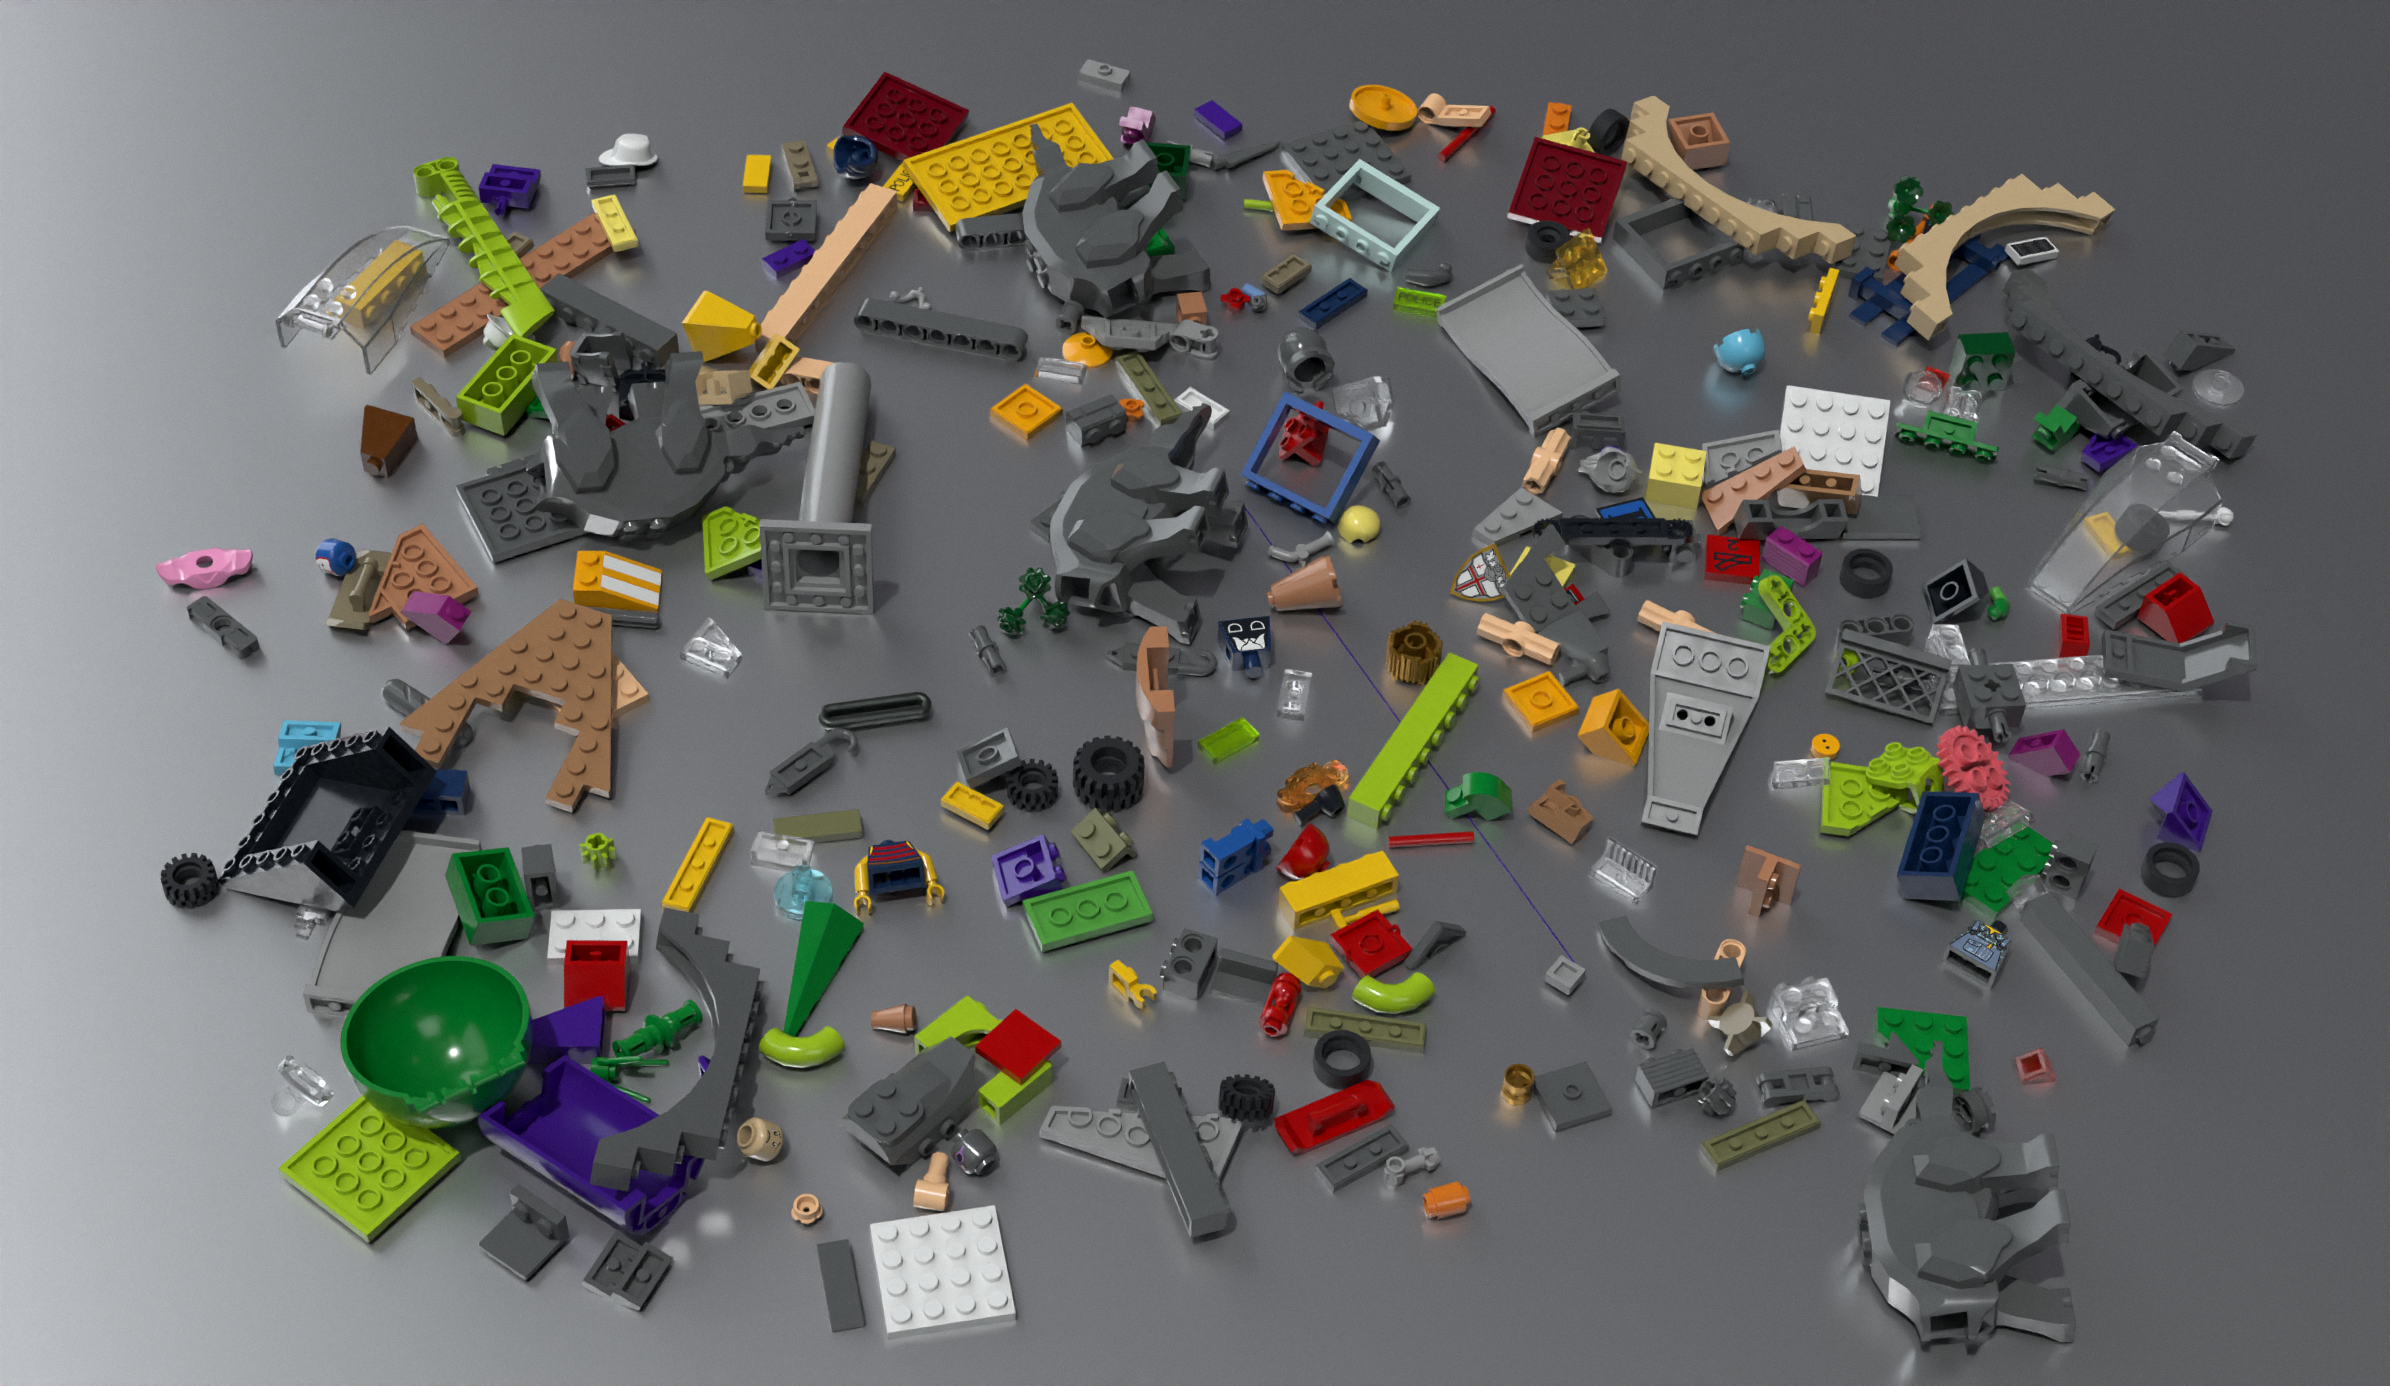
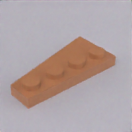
M1794 446L1700 493L1719 535L1721 536L1728 531L1726 527L1734 522L1733 517L1743 500H1768V495L1775 490L1780 491L1804 473L1806 468Z

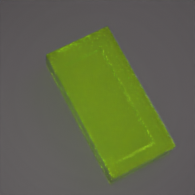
M1241 717L1200 739L1197 747L1215 765L1259 741V733Z

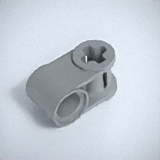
M1185 319L1180 322L1169 338L1171 347L1178 352L1197 356L1204 360L1214 359L1219 354V348L1216 345L1219 333L1212 326L1202 325Z

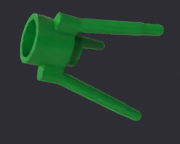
M642 1056L594 1057L591 1062L590 1071L635 1100L650 1103L651 1099L611 1082L612 1080H618L620 1067L668 1065L669 1061L667 1059L643 1060Z

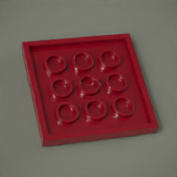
M884 71L843 125L842 134L865 137L873 142L877 150L904 161L905 159L948 145L968 118L969 110Z
M1535 137L1507 218L1532 225L1539 221L1558 222L1565 226L1572 236L1601 243L1627 168V161Z

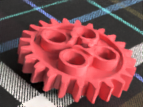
M1958 725L1944 732L1938 738L1940 742L1936 746L1940 751L1936 755L1942 759L1938 763L1945 770L1942 776L1948 777L1950 780L1947 785L1954 786L1955 792L1979 793L1983 810L1987 813L2004 805V802L2008 800L2006 795L2010 793L2007 788L2010 782L2005 778L2008 772L2001 767L2004 765V762L1997 759L1998 751L1993 752L1991 750L1992 743L1986 744L1984 742V735L1978 737L1976 730L1970 731L1968 726L1962 728Z

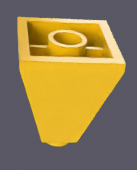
M703 291L682 322L693 352L702 351L704 362L753 345L755 340L760 338L762 334V326L757 322L755 315L709 291Z

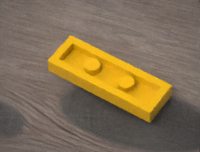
M1830 268L1827 277L1822 276L1818 290L1822 292H1816L1813 306H1816V308L1811 307L1808 316V322H1812L1810 333L1820 334L1836 287L1839 274L1838 269Z

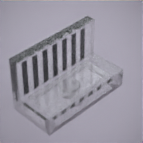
M1609 837L1606 841L1604 855L1590 868L1589 876L1634 905H1637L1653 889L1657 866Z

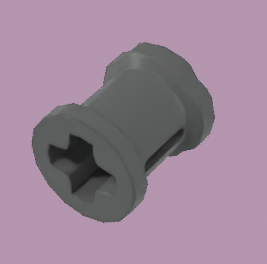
M1066 301L1062 308V314L1056 319V327L1063 333L1072 334L1076 331L1077 322L1082 318L1085 311L1078 302Z
M1646 1009L1642 1013L1640 1024L1632 1029L1630 1033L1631 1039L1642 1048H1653L1657 1041V1035L1667 1027V1019L1659 1011Z

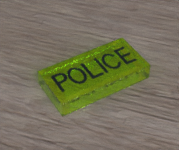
M1397 287L1392 310L1437 318L1436 308L1446 302V296Z

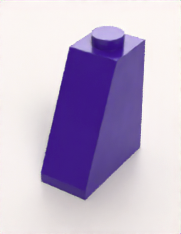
M595 997L534 1019L533 1045L528 1065H548L564 1055L578 1064H591L594 1057H602L606 1021L604 997Z

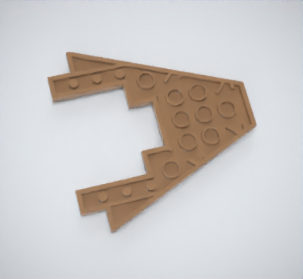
M559 599L400 723L401 731L422 737L415 751L432 767L440 769L476 703L503 712L511 695L516 690L562 705L563 707L554 722L555 729L578 737L545 797L546 804L573 813L584 790L610 798L612 615Z

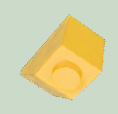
M1289 936L1272 955L1274 961L1308 986L1327 988L1336 981L1337 976L1344 969L1328 943Z

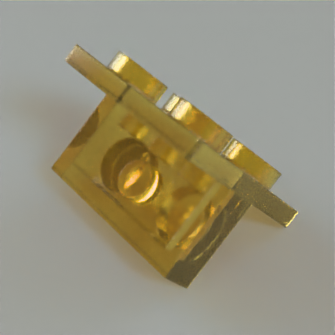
M1584 229L1556 249L1555 253L1558 259L1553 261L1554 265L1546 270L1549 280L1566 277L1571 290L1586 288L1607 273L1606 265L1590 229Z

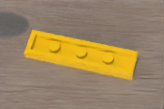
M706 817L661 902L662 910L670 908L692 913L734 832L733 824Z

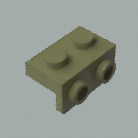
M1094 808L1070 832L1100 869L1106 873L1126 854L1134 858L1137 853L1131 847L1134 844L1131 837L1125 831L1120 833L1116 827L1119 825L1117 820L1109 812L1103 814Z

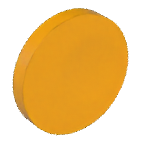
M1363 85L1357 87L1352 92L1349 101L1350 110L1358 119L1379 129L1391 131L1407 129L1414 124L1417 115V107L1408 96L1386 86Z

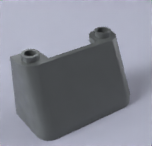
M2144 346L2133 351L2134 357L2130 362H2120L2119 366L2127 372L2178 398L2183 390L2180 384ZM2081 379L2071 384L2058 405L2076 416L2081 427L2106 440L2110 438L2115 440L2125 430L2140 423Z

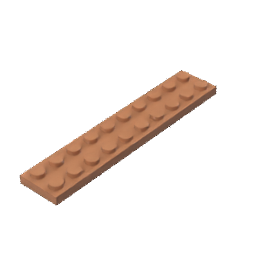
M594 212L521 257L520 260L538 287L541 288L558 273L570 279L613 253L614 250ZM479 283L410 326L411 334L440 356L446 358L484 334V328L489 321L487 314L504 318L500 311L509 306V304L503 299H492L489 295L493 291L484 283Z

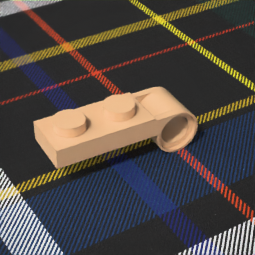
M1432 93L1419 107L1417 115L1425 124L1478 128L1483 126L1491 115L1489 106L1446 105V101L1441 95Z

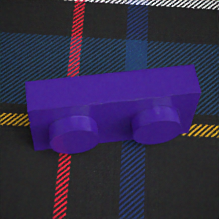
M802 239L762 258V264L767 271L778 279L807 265L816 250Z

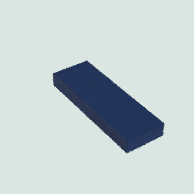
M1349 278L1298 311V318L1314 330H1317L1366 298L1368 290Z

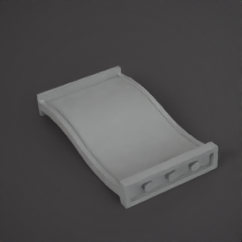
M1522 264L1436 308L1438 325L1441 328L1444 327L1465 356L1504 393L1529 427V432L1534 437L1572 418L1573 413L1585 411L1621 392L1620 374L1615 368L1611 369L1592 343L1543 297L1526 275Z
M401 830L355 907L336 912L322 943L310 983L306 984L303 992L307 1012L347 1017L348 1012L358 998L384 976L411 963L435 957H445L461 922L445 877L452 853L482 850L481 841L472 838Z

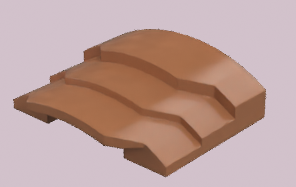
M1167 626L1150 627L1141 641L1137 656L1136 702L1141 719H1143L1146 741L1151 756L1158 757L1166 767H1172L1175 703L1173 690H1167L1169 662Z

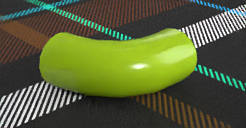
M1419 972L1413 973L1408 979L1398 984H1384L1366 975L1355 987L1352 1000L1375 1012L1398 1014L1414 1010L1428 1001L1434 995L1435 987L1427 976Z
M830 1026L824 1027L812 1036L802 1038L792 1037L779 1028H773L764 1035L759 1044V1052L765 1057L783 1066L797 1068L821 1065L845 1050V1043L842 1037Z

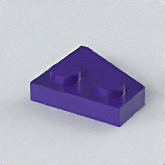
M2093 435L2090 444L2086 445L2082 451L2081 460L2093 469L2101 472L2137 455L2139 446L2123 435L2115 440L2113 438L2106 440L2098 435Z

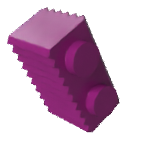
M1780 526L1766 538V545L1764 546L1761 559L1804 587L1817 577L1823 555L1822 551H1818V548H1814L1810 543L1801 540V537L1793 535V532L1785 529L1784 526Z

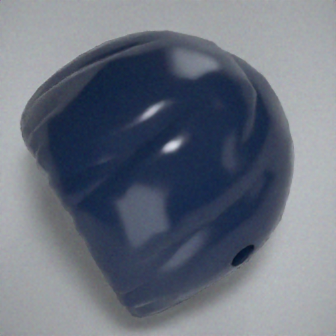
M841 134L837 138L833 151L835 172L839 176L850 180H862L870 176L878 163V150L873 142L858 135L847 136Z

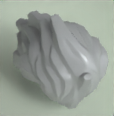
M1606 447L1600 453L1587 457L1586 460H1581V467L1578 468V472L1588 474L1599 488L1612 493L1630 489L1637 476L1642 475V471L1638 469L1637 463L1630 453H1624L1620 449Z

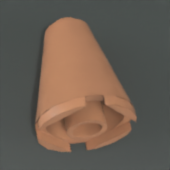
M1321 556L1271 584V591L1266 592L1270 608L1275 606L1277 611L1338 608L1343 606L1340 588L1337 584L1330 556Z

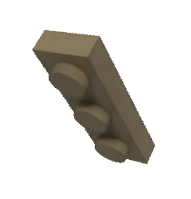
M875 441L870 442L861 456L854 504L864 505L896 456L895 447Z

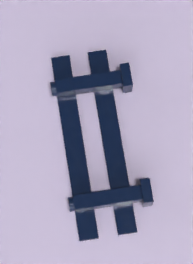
M1930 220L1926 221L1923 234H1926L1931 229L1929 226ZM1981 234L1968 239L1952 253L1949 261L1959 255L1971 262V264L1946 283L1950 304L1991 272H1996L2001 264L2010 258L2004 251L2005 247L1997 243L1989 249L1977 242L1981 237ZM1866 267L1852 278L1848 297L1855 301L1860 297H1864L1867 301L1849 314V318L1865 327L1883 312L1890 313L1899 320L1882 332L1880 337L1897 347L1917 331L1906 322L1911 314L1910 308L1913 304L1900 293L1905 285L1903 281L1906 275L1902 273L1885 286L1873 279L1875 271Z

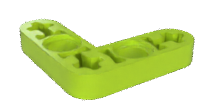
M1777 575L1762 579L1758 586L1762 599L1784 630L1769 645L1771 647L1764 673L1766 675H1773L1783 671L1816 636V629L1784 580ZM1784 604H1787L1791 610L1790 617L1784 612ZM1803 630L1802 637L1797 638L1796 636ZM1784 641H1787L1790 645V654L1784 650ZM1777 656L1778 659H1775V660L1772 662V664H1771V663H1770V662L1772 661V658H1771V657Z

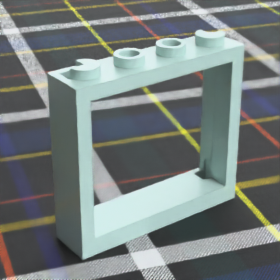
M1359 159L1314 206L1309 223L1387 271L1392 272L1435 225L1440 208ZM1353 183L1417 222L1395 248L1329 209Z

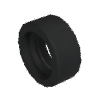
M1615 109L1603 111L1592 123L1588 131L1590 138L1587 140V143L1598 154L1605 156L1614 154L1626 139L1630 121Z
M1872 549L1853 550L1844 557L1839 575L1840 583L1846 591L1854 596L1875 598L1883 595L1888 590L1893 567L1890 560L1879 551ZM1857 567L1872 569L1881 578L1864 579L1854 574L1851 569Z
M2171 842L2157 843L2149 848L2141 866V878L2145 885L2159 895L2173 898L2189 893L2200 872V864L2195 854L2188 848ZM2165 861L2178 865L2185 872L2186 877H2168L2157 870L2154 863Z
M1334 1030L1324 1034L1317 1041L1313 1055V1070L1317 1078L1325 1085L1335 1089H1346L1363 1082L1367 1078L1371 1064V1049L1363 1037L1348 1030ZM1333 1050H1347L1358 1056L1360 1063L1352 1069L1340 1070L1327 1064L1324 1056Z

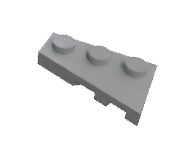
M1779 429L1703 443L1702 451H1707L1704 465L1707 490L1782 453Z
M1521 487L1473 529L1472 536L1488 546L1496 543V546L1499 547L1520 538V534L1531 529L1533 530L1534 524L1538 520H1546V518L1548 520H1559V518H1562L1563 512Z

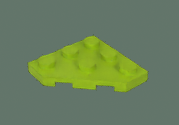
M727 506L702 516L705 574L710 580L761 559L760 521L758 518L746 513H737Z
M1824 761L1822 769L1820 832L1850 836L1906 802L1909 788L1895 789L1869 783L1866 777L1868 767Z

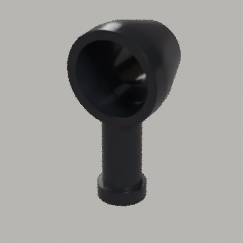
M1334 784L1323 789L1313 802L1293 813L1295 821L1301 825L1306 819L1320 810L1331 817L1337 816L1345 808L1340 790Z

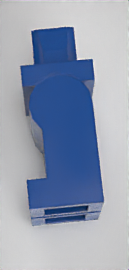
M1245 819L1240 822L1239 826L1234 827L1229 835L1215 842L1209 837L1202 841L1198 879L1217 896L1249 876L1251 871L1257 873L1262 870L1263 859L1271 855V847L1266 840L1273 836V827L1264 819L1255 824L1249 819Z

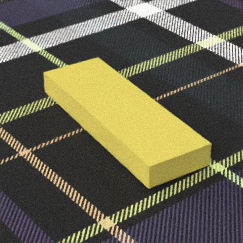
M616 195L591 200L592 207L614 252L638 247V239Z

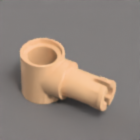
M942 1152L932 1154L927 1174L923 1176V1180L918 1179L916 1182L913 1200L914 1207L946 1211L950 1184L947 1183L946 1179L949 1156Z

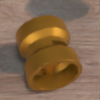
M1518 1063L1512 1064L1505 1070L1501 1095L1508 1104L1521 1106L1528 1103L1531 1099L1535 1075L1530 1067Z

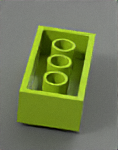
M512 333L456 396L457 407L461 409L463 415L462 421L505 436L526 412L527 406L537 396L531 378L536 364L558 362L557 349Z

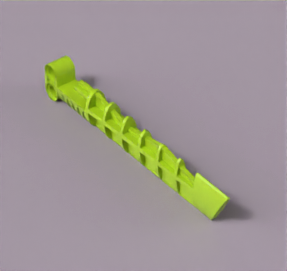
M443 157L416 166L413 169V176L417 194L422 197L436 196V199L432 200V204L438 211V219L441 223L449 226L448 234L451 237L464 239L458 245V249L462 253H475V256L469 260L468 264L471 268L479 269V281L493 291L489 296L492 299H503L509 304L500 313L514 334L524 338L531 335L554 314L555 310L460 172L458 160L453 157Z

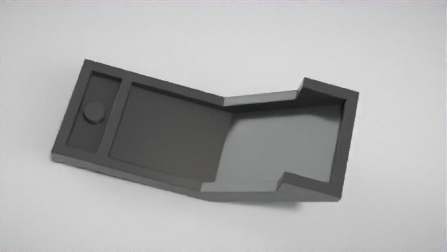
M2227 621L2221 631L2183 643L2169 642L2107 629L2104 630L2101 636L2104 677L2185 692L2254 671L2258 667L2254 626Z

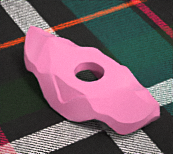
M221 548L191 551L182 557L157 564L156 571L160 578L169 585L184 583L196 589H211L222 585L232 575L245 574L252 563L253 553L249 549L225 550ZM213 562L212 565L207 568H200L197 566L198 564Z

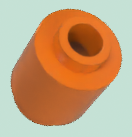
M1458 1181L1430 1188L1429 1192L1422 1194L1423 1205L1428 1218L1436 1217V1219H1441L1467 1211V1205L1471 1204L1467 1187H1461Z

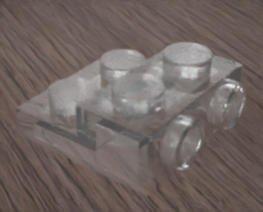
M1810 976L1804 979L1801 984L1793 986L1789 982H1784L1776 986L1772 991L1769 1006L1792 1051L1848 1037L1849 1030L1837 1009L1839 999L1828 978L1818 979L1817 976Z

